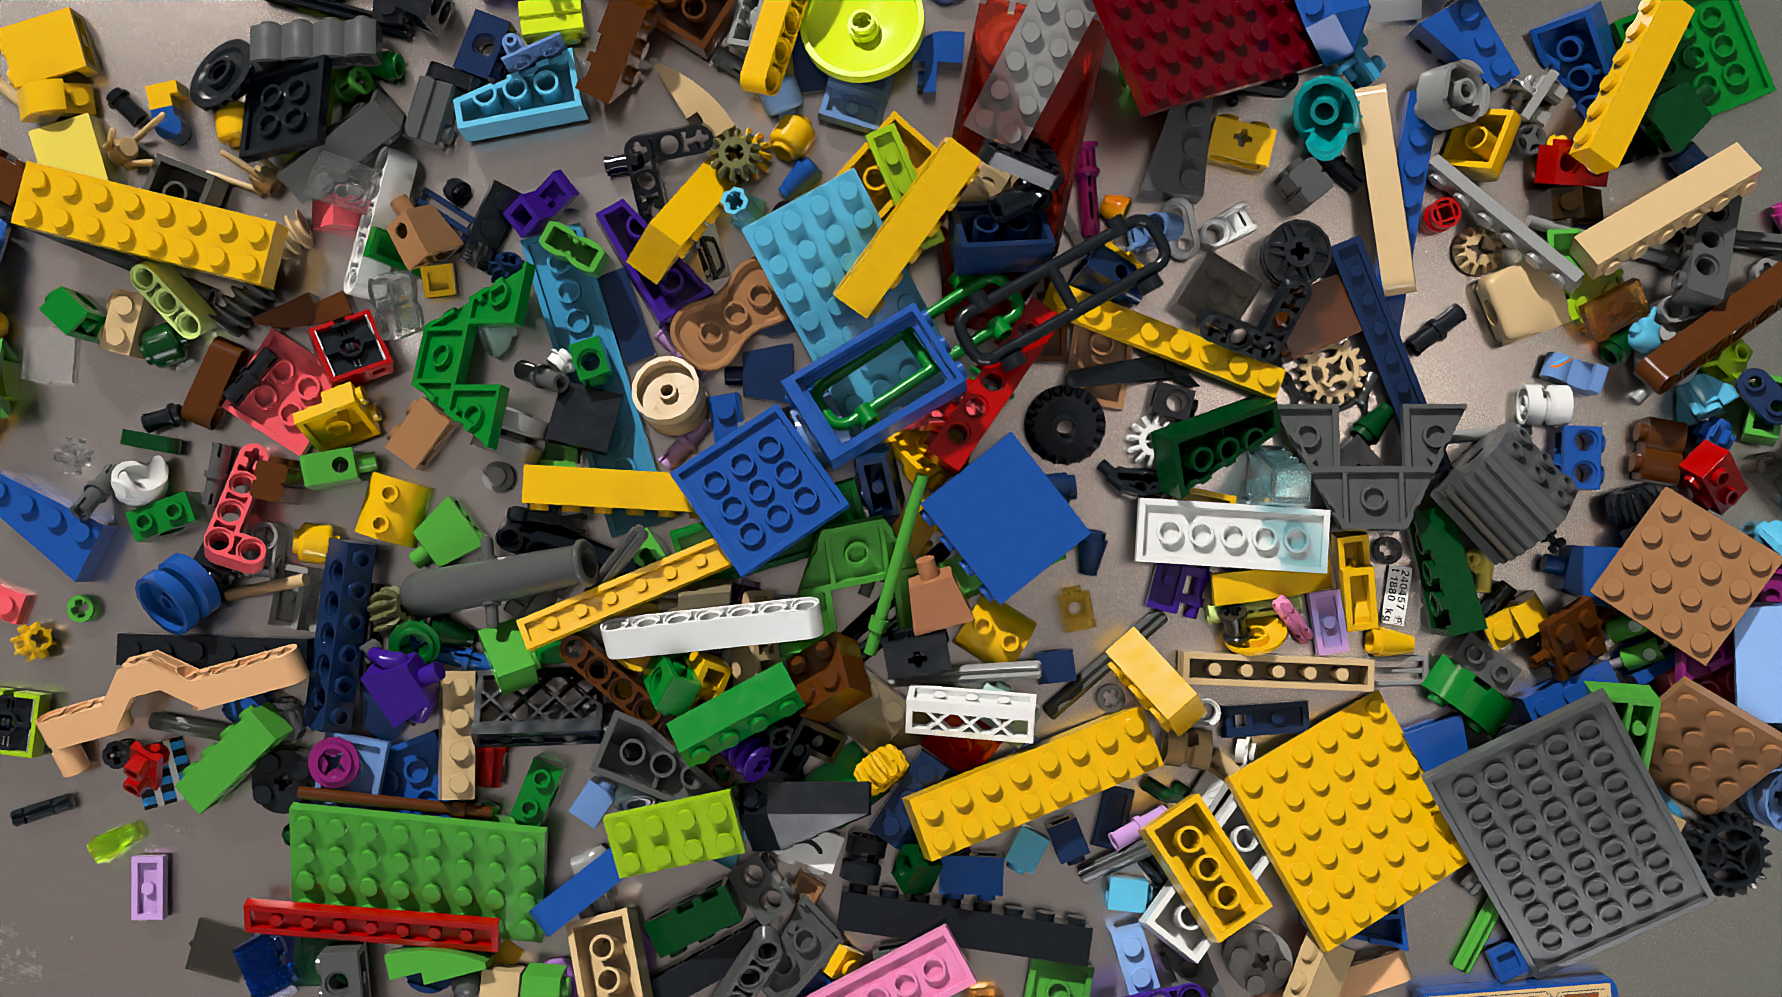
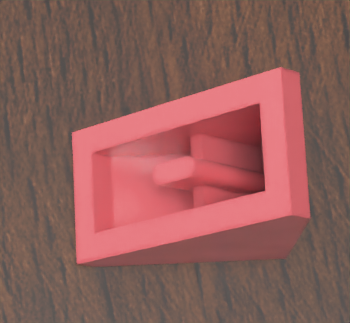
M333 192L324 195L315 202L312 200V230H358L366 197Z

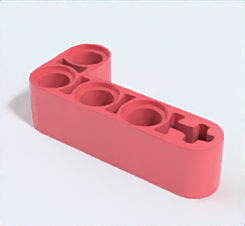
M256 443L247 444L240 450L204 536V553L210 562L246 574L260 572L266 563V546L262 540L243 533L257 498H253L250 495V491L240 494L234 490L237 486L241 485L251 489L252 481L256 480L257 477L254 476L257 461L253 465L252 473L248 472V463H252L254 459L269 461L268 451L264 446ZM227 513H235L239 516V519L228 522L222 517ZM216 541H223L228 546L223 550H215L211 547V544ZM247 551H255L260 556L256 560L251 561L245 559L242 555Z

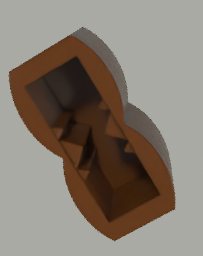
M1656 417L1642 418L1640 423L1636 424L1633 431L1636 451L1630 456L1628 463L1631 479L1665 486L1678 485L1681 476V470L1678 465L1683 461L1688 424Z

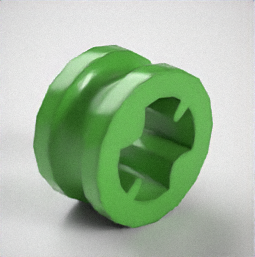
M75 595L67 603V614L70 619L78 623L93 621L100 614L101 604L93 595ZM87 603L89 609L85 613H79L78 607Z

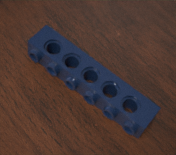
M329 538L303 718V726L320 732H351L362 650L359 647L363 645L367 607L377 547L375 544L357 540Z

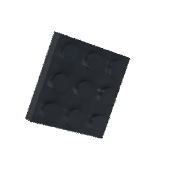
M323 54L258 71L250 77L251 83L246 87L239 151L240 159L246 163H251L325 145L333 60Z

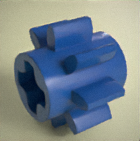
M1710 416L1708 421L1705 419L1703 422L1698 421L1691 433L1697 436L1695 438L1697 440L1695 443L1696 447L1706 439L1726 450H1730L1737 438L1732 435L1733 425L1715 416Z

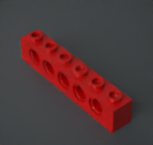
M1032 296L1028 304H1024L1021 317L1012 325L1013 333L1006 340L998 342L995 339L993 343L1000 347L1020 336L1018 333L1019 329L1031 330L1058 315V313ZM1055 331L1023 348L1022 351L1028 361L1007 373L1004 372L999 362L990 366L977 365L976 368L981 372L975 380L970 377L967 379V391L961 394L963 396L957 406L951 403L941 419L946 421L941 430L938 431L934 428L923 443L928 447L923 456L951 475H957ZM983 380H995L998 383L999 390L989 391L985 388ZM966 405H977L981 409V416L973 417L969 415L966 411ZM951 429L961 431L964 441L960 443L953 442L948 436V431Z

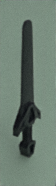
M1156 355L1071 370L1066 373L1064 379L1066 385L1070 388L1175 379L1187 389L1200 386L1189 375L1192 369Z

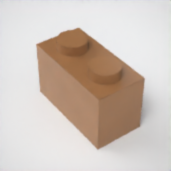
M421 397L420 400L416 399L409 405L405 413L408 416L401 425L397 424L387 436L389 442L385 446L386 449L413 469L421 471L425 469L458 424L444 413V410L439 405L425 397Z

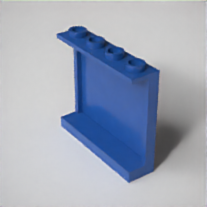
M1012 432L1003 436L1000 441L920 503L924 508L919 512L930 527L936 524L944 534L939 539L950 553L954 549L959 552L963 558L959 564L970 578L976 574L983 583L978 587L990 603L996 599L1000 605L1091 534L1090 530Z

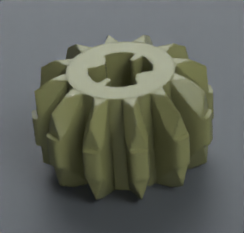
M736 128L734 137L730 136L728 130H724V141L719 138L713 139V143L719 149H710L708 152L710 157L715 158L710 163L713 170L720 169L718 172L720 179H724L729 174L730 182L735 184L737 175H741L742 180L747 182L749 179L746 172L749 170L751 173L757 174L758 168L753 163H761L763 161L762 155L756 154L761 149V145L759 142L752 143L754 137L751 133L746 134L742 138V131L739 128ZM740 151L742 159L734 158L731 160L729 154L731 152L737 154Z
M396 585L383 587L369 597L370 605L367 607L371 615L369 621H372L374 624V632H380V636L383 639L389 638L397 624L406 623L409 619L411 621L418 619V617H414L404 610L401 603L400 587Z

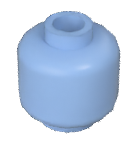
M786 73L781 88L776 95L759 94L766 114L770 116L778 114L779 119L786 114H797L796 107L803 103V96L795 76L786 75Z

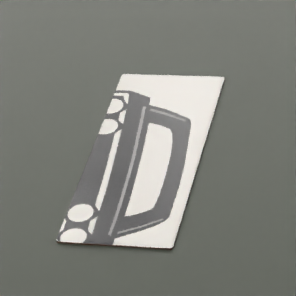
M715 222L712 225L707 223V230L698 242H695L707 282L731 275Z

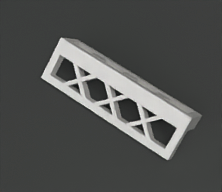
M910 684L906 699L905 733L1033 744L1037 694ZM913 711L926 712L933 720L927 724L913 723ZM949 715H958L964 723L959 727L949 726L943 719ZM982 717L991 718L997 725L988 730L982 729L975 722ZM1013 720L1028 721L1027 733L1014 732L1008 724Z

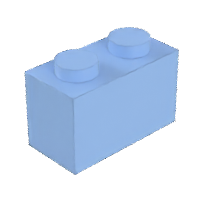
M1137 918L1107 927L1123 983L1129 995L1160 988L1142 925L1138 923L1139 920Z

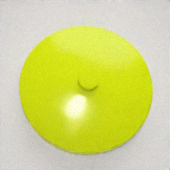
M809 0L800 26V33L808 56L822 72L845 82L868 83L891 76L914 57L924 37L925 13L921 0Z

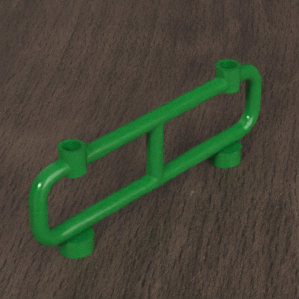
M953 272L948 282L955 291L927 308L926 311L931 319L934 320L984 286L996 284L1002 287L1011 282V280L1003 273L979 274L975 276L974 274L956 275V272ZM1020 292L1008 298L1012 303V307L1007 313L993 317L986 327L971 336L976 347L992 337H995L998 342L1004 341L1013 333L1010 325L1021 317L1024 310V300ZM911 326L814 384L811 396L832 429L848 431L860 424L864 429L870 428L880 421L878 412L940 372L936 363L913 334L915 331ZM903 341L920 363L922 369L870 403L865 402L859 405L849 417H836L823 398L824 392L895 344ZM960 344L949 352L954 362L966 355Z

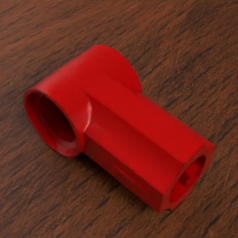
M510 747L475 748V751H477L475 786L484 788L503 787L506 754L509 753Z

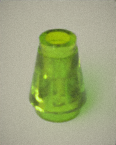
M130 822L127 825L93 836V840L87 843V848L97 864L110 863L135 843V841L140 839V834L134 824Z

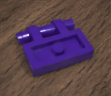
M1156 563L1145 606L1177 614L1181 602L1188 604L1185 617L1197 619L1199 608H1203L1205 601L1202 596L1206 581H1210V573H1212L1209 571L1210 566L1197 565L1196 568L1185 564ZM1187 575L1194 577L1190 595L1182 593Z

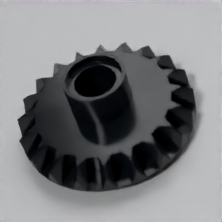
M242 39L229 40L216 47L205 57L198 66L190 85V97L196 106L205 111H216L220 107L225 108L229 101L234 102L246 94V87L251 83L249 79L256 72L254 66L250 63V44Z
M1067 385L1048 388L1035 397L1025 415L1024 429L1028 443L1033 451L1043 460L1050 461L1055 465L1065 464L1068 466L1072 463H1080L1087 457H1091L1094 451L1100 447L1105 436L1106 420L1102 406L1090 392L1083 388H1070ZM1062 421H1070L1074 424L1073 429L1068 433L1059 432L1057 426Z

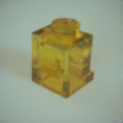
M1080 585L1062 588L1063 594L1057 595L1056 599L1063 632L1070 633L1097 627L1089 590H1081ZM1072 602H1077L1080 606V610L1076 614H1072L1069 611V605Z

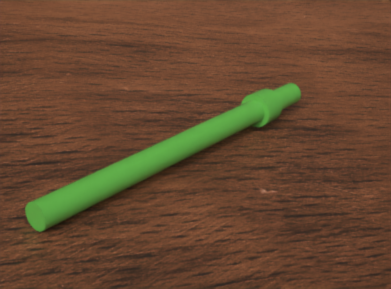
M916 473L875 615H871L868 629L870 633L864 653L867 655L876 656L882 634H885L888 628L889 619H887L929 478V476L922 473Z

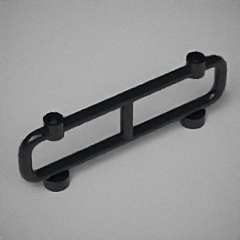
M1120 213L1104 223L1107 229L988 295L982 289L968 297L967 299L970 304L958 312L954 320V332L965 354L972 362L978 365L990 366L999 362L1004 372L1007 373L1028 361L1022 351L1028 345L1134 286L1137 287L1143 297L1164 285L1158 273L1167 267L1171 259V248L1159 224L1152 217L1145 214H1135L1124 219ZM1135 227L1145 228L1158 249L1157 259L1078 303L1059 269L1106 243L1117 239ZM1049 276L1067 310L989 353L980 352L967 331V322L974 316L987 311L994 305Z

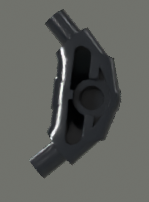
M1105 459L1097 466V469L1107 477L1106 481L1120 496L1131 499L1134 502H1138V498H1161L1164 493L1159 488L1157 469L1125 468L1122 466L1114 468Z

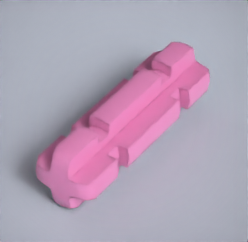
M1280 595L1276 600H1273V609L1279 614L1281 620L1300 644H1307L1308 640L1313 639L1314 633L1286 596Z

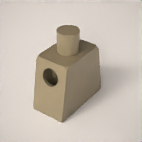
M733 578L700 580L679 590L678 599L660 598L659 613L731 605Z

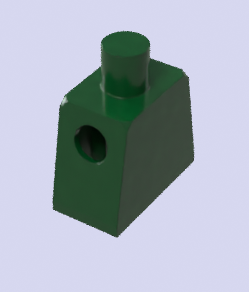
M1683 82L1652 97L1639 125L1663 158L1680 153L1711 120L1712 114L1705 106V103L1715 96V92L1706 82L1700 83L1694 89L1688 82Z

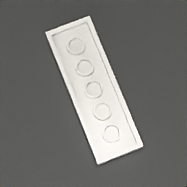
M1138 498L1134 561L1327 574L1331 510Z

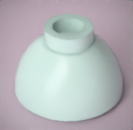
M515 327L477 328L484 348L494 358L506 352L512 337L517 336Z
M621 783L615 792L614 807L619 811L653 805L658 798Z

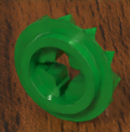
M409 619L406 623L397 624L389 636L388 650L403 652L404 654L416 653V649L412 645L406 644L410 642L411 634H413L417 641H423L420 643L418 654H420L426 665L431 664L437 658L440 651V638L436 633L435 627L425 624L424 620L417 622Z

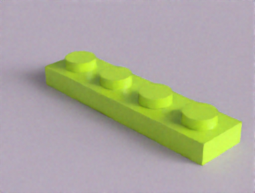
M892 123L865 135V140L892 202L896 206L917 177V174L895 123ZM939 228L932 238L928 236L920 245L923 248L922 251L945 241L941 229Z

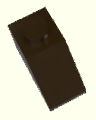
M1586 186L1556 187L1537 195L1539 218L1562 224L1589 223L1604 220L1600 189Z

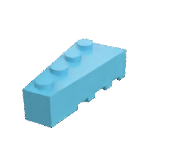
M573 48L562 51V55L553 59H543L536 63L537 66L521 73L516 71L509 74L507 79L494 85L489 83L453 99L457 127L466 142L588 120L585 94L575 88L578 79H582L579 61Z

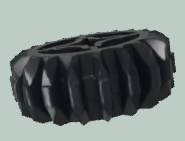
M1721 811L1717 815H1706V822L1701 819L1695 820L1697 830L1686 829L1688 834L1691 835L1690 841H1685L1714 895L1722 896L1724 894L1729 898L1735 897L1736 892L1740 895H1747V887L1752 889L1758 888L1755 881L1756 878L1761 880L1767 879L1761 871L1763 867H1772L1770 863L1765 862V857L1773 853L1768 849H1764V846L1770 841L1766 837L1761 836L1763 829L1753 825L1754 821L1748 817L1742 818L1741 814L1736 812L1728 814L1726 811ZM1731 829L1738 833L1734 838L1729 837L1727 839L1717 835ZM1725 848L1728 849V851L1726 852V853H1728V855H1724V853H1725V851H1726ZM1725 869L1734 872L1733 875L1725 878L1714 876L1716 872H1723Z

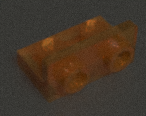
M1632 277L1578 306L1585 325L1579 329L1581 336L1595 342L1603 341L1610 338L1615 331L1631 326L1643 316L1651 313L1640 279Z

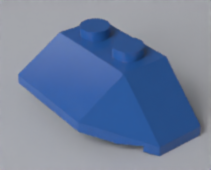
M1295 0L1305 29L1325 67L1356 52L1358 40L1371 9L1369 0Z

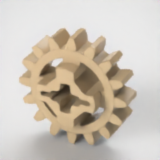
M1349 340L1344 341L1341 345L1339 341L1300 357L1304 364L1296 366V370L1303 372V376L1299 377L1297 382L1306 383L1307 386L1302 392L1305 394L1312 391L1314 393L1312 397L1314 402L1324 397V404H1331L1333 398L1337 404L1344 402V395L1349 399L1355 396L1352 388L1360 389L1363 387L1358 378L1366 376L1367 372L1359 370V366L1366 361L1365 359L1357 360L1356 355L1360 351L1359 348L1348 349L1350 345ZM1323 351H1334L1329 358L1318 356ZM1346 360L1349 363L1350 371L1347 368ZM1333 364V372L1336 375L1329 377V370L1326 367ZM1311 370H1313L1317 379L1316 382L1313 379ZM1333 383L1344 386L1339 391H1328Z

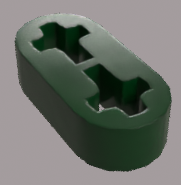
M122 429L120 444L177 455H180L183 442L182 439Z

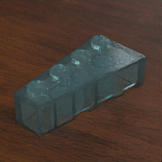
M1260 445L1251 452L1247 451L1246 480H1242L1240 486V497L1245 499L1246 505L1294 507L1310 504L1311 470L1303 463H1299L1297 457H1292V453L1287 451L1285 446Z

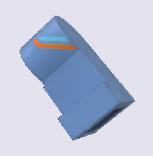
M1550 351L1546 354L1539 377L1554 383V385H1568L1572 391L1589 397L1601 393L1609 367L1598 363H1588L1563 353Z

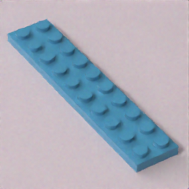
M580 222L568 226L578 237H585ZM542 234L521 240L526 262L536 266L533 285L553 349L559 351L563 348L570 354L568 345L597 335L600 336L604 341L615 374L608 376V382L594 388L623 394L624 396L608 456L585 451L590 468L658 472L640 412L637 410L632 399L631 382L598 278L587 276L571 263L563 262L553 257L538 241ZM591 355L587 358L585 362L587 371H594L599 367L600 359L598 355ZM572 364L574 372L567 374L569 382L590 387L589 383L584 384L580 382L575 365ZM613 508V514H604L611 538L627 534L631 527H635L638 524L646 528L673 520V518L657 517L658 511L645 510V516L625 515L626 509Z

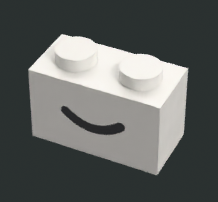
M831 829L819 834L816 838L794 844L792 848L772 852L777 853V858L783 862L795 864V861L806 864V869L815 874L824 875L825 872L832 874L846 833Z

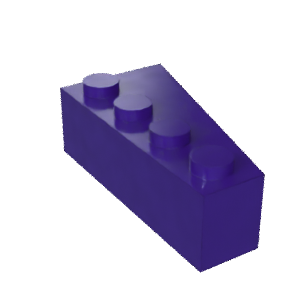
M624 199L595 214L598 226L659 329L666 324H670L676 313L685 305L714 295V291L680 258L677 259L657 285L626 262L648 224Z

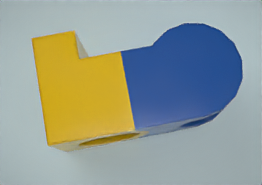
M176 79L145 86L152 119L161 112L166 114V117L155 127L156 133L171 144L182 145L186 143L191 136V128L184 120L181 100L189 99L186 86Z

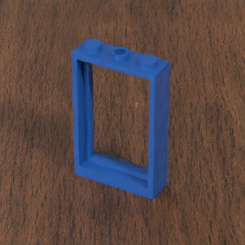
M915 302L780 381L785 395L833 470L967 391V371L960 361H953L949 355L951 348L942 335L937 337L931 328L934 326L930 315L925 309L920 311ZM911 326L947 382L842 444L807 390V387Z

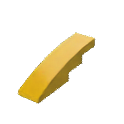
M1328 557L1327 574L1238 568L1236 571L1210 573L1212 602L1214 606L1274 599L1280 595L1287 597L1333 588L1330 557Z

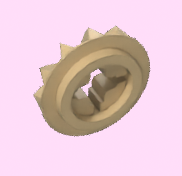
M1471 226L1463 230L1456 237L1452 248L1453 259L1456 265L1469 275L1481 276L1488 274L1498 267L1501 258L1504 256L1502 254L1503 242L1499 241L1495 231L1486 229L1483 226ZM1481 240V248L1489 253L1482 254L1477 260L1476 252L1471 251L1469 247L1478 245Z

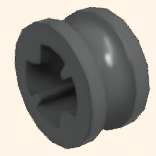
M1105 684L1098 689L1096 702L1102 710L1114 713L1124 706L1125 694L1120 687L1114 684ZM1111 689L1117 692L1115 697L1118 699L1116 705L1110 703V707L1104 705L1106 699L1103 697V694L1106 691L1111 693Z

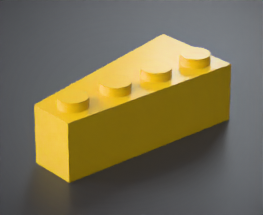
M709 157L651 220L626 260L629 265L656 285L678 258L683 259L693 246L691 242L693 240L698 242L708 228L706 224L712 225L722 212L720 206L725 209L721 203L723 193L731 190L736 185V183L730 182L729 174L724 179L718 177L720 169L713 170L710 163L713 160Z

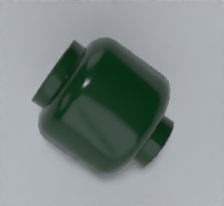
M166 322L145 331L142 335V342L138 345L144 359L150 366L155 364L157 367L164 369L186 359L188 355L187 346L191 344V341L182 337Z

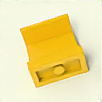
M70 7L0 28V52L6 58L9 67L7 77L10 84L18 90L23 84L31 81L57 78L76 71L88 78L100 74L84 18Z

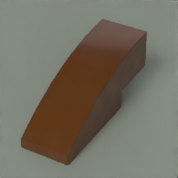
M343 290L322 300L308 292L251 319L255 325L264 328H274L282 331H308L309 328L330 321H334L335 324L344 322L345 316L358 313L359 310L352 295L346 294Z

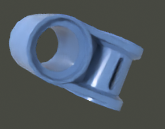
M1152 212L1147 214L1159 224L1168 242L1180 238L1183 234L1184 221L1179 214L1175 212ZM1138 226L1127 232L1130 245L1127 247V251L1131 253L1150 250L1156 246L1148 231L1143 227Z

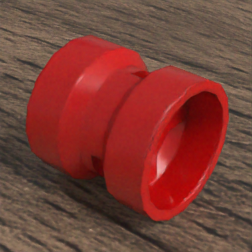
M1442 197L1424 209L1421 216L1422 224L1429 232L1435 234L1442 233L1459 222L1462 215L1461 207L1453 198Z

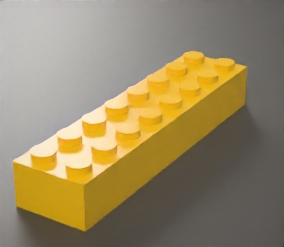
M31 161L26 162L11 223L29 230L272 290L274 289L289 228L275 221Z
M1129 705L1117 712L1109 713L903 797L902 800L925 859L933 862L1159 768L1164 763L1142 705Z

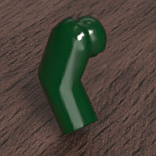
M1150 776L1147 777L1141 788L1164 803H1178L1186 798L1185 796L1190 791V788L1180 781H1176L1171 789Z

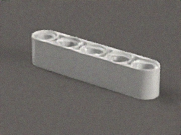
M387 146L382 147L377 155L345 276L344 292L348 295L376 303L384 294L391 267L363 257V252L371 227H379L387 231V225L397 217L390 203L403 194H406L409 198L417 168L415 156Z

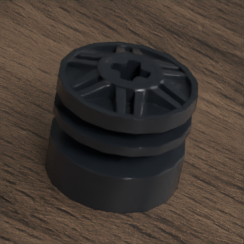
M1294 219L1284 222L1262 240L1256 251L1255 265L1258 275L1268 287L1276 291L1281 282L1291 275H1299L1309 284H1312L1326 272L1331 263V243L1323 229L1309 220ZM1295 249L1296 252L1302 253V257L1298 259L1296 255H1291V251ZM1298 287L1297 289L1292 288V289L1290 290V293H1292V292H1294V291H1297V290H1299L1300 288H1299V287Z

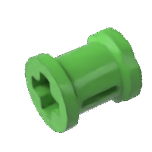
M354 67L349 71L348 75H340L334 78L331 89L338 100L347 104L353 102L359 94L366 95L370 93L374 87L372 76L365 68ZM364 80V83L359 85L356 84L357 82ZM348 86L347 89L341 90L342 87Z

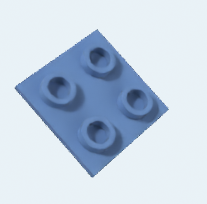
M559 32L526 47L517 34L508 33L502 39V45L507 55L501 57L510 74L516 71L521 73L537 66L536 63L548 58L550 60L562 55V51L568 48Z

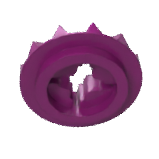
M340 736L325 738L319 741L310 752L308 758L310 774L317 783L324 787H343L356 778V774L361 766L359 762L360 752L352 745V741H347ZM343 753L339 761L343 765V769L336 767L327 772L331 765L328 755L334 757Z

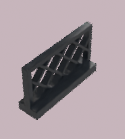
M604 666L593 667L594 673L597 676L605 677ZM572 667L541 668L536 670L538 678H542L541 680L538 679L539 683L531 687L524 695L519 691L512 692L519 699L506 710L497 702L502 696L499 689L492 696L484 690V680H495L492 671L477 670L474 717L470 727V736L475 748L601 744L604 737V694L595 686L588 692L581 688L577 683L584 677ZM562 677L567 684L557 693H554L546 686L552 678ZM574 688L583 697L570 708L560 698L570 689ZM542 689L551 698L538 709L529 699ZM595 694H597L596 700L593 698ZM590 702L596 708V718H582L576 712L585 703ZM555 703H558L566 711L558 719H549L544 714ZM523 704L527 705L534 712L526 720H517L512 716ZM491 705L502 713L494 721L481 722L482 713Z

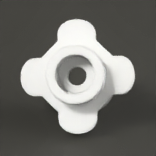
M1249 736L1246 739L1238 737L1235 762L1242 763L1243 767L1256 760L1257 743H1252L1253 736Z

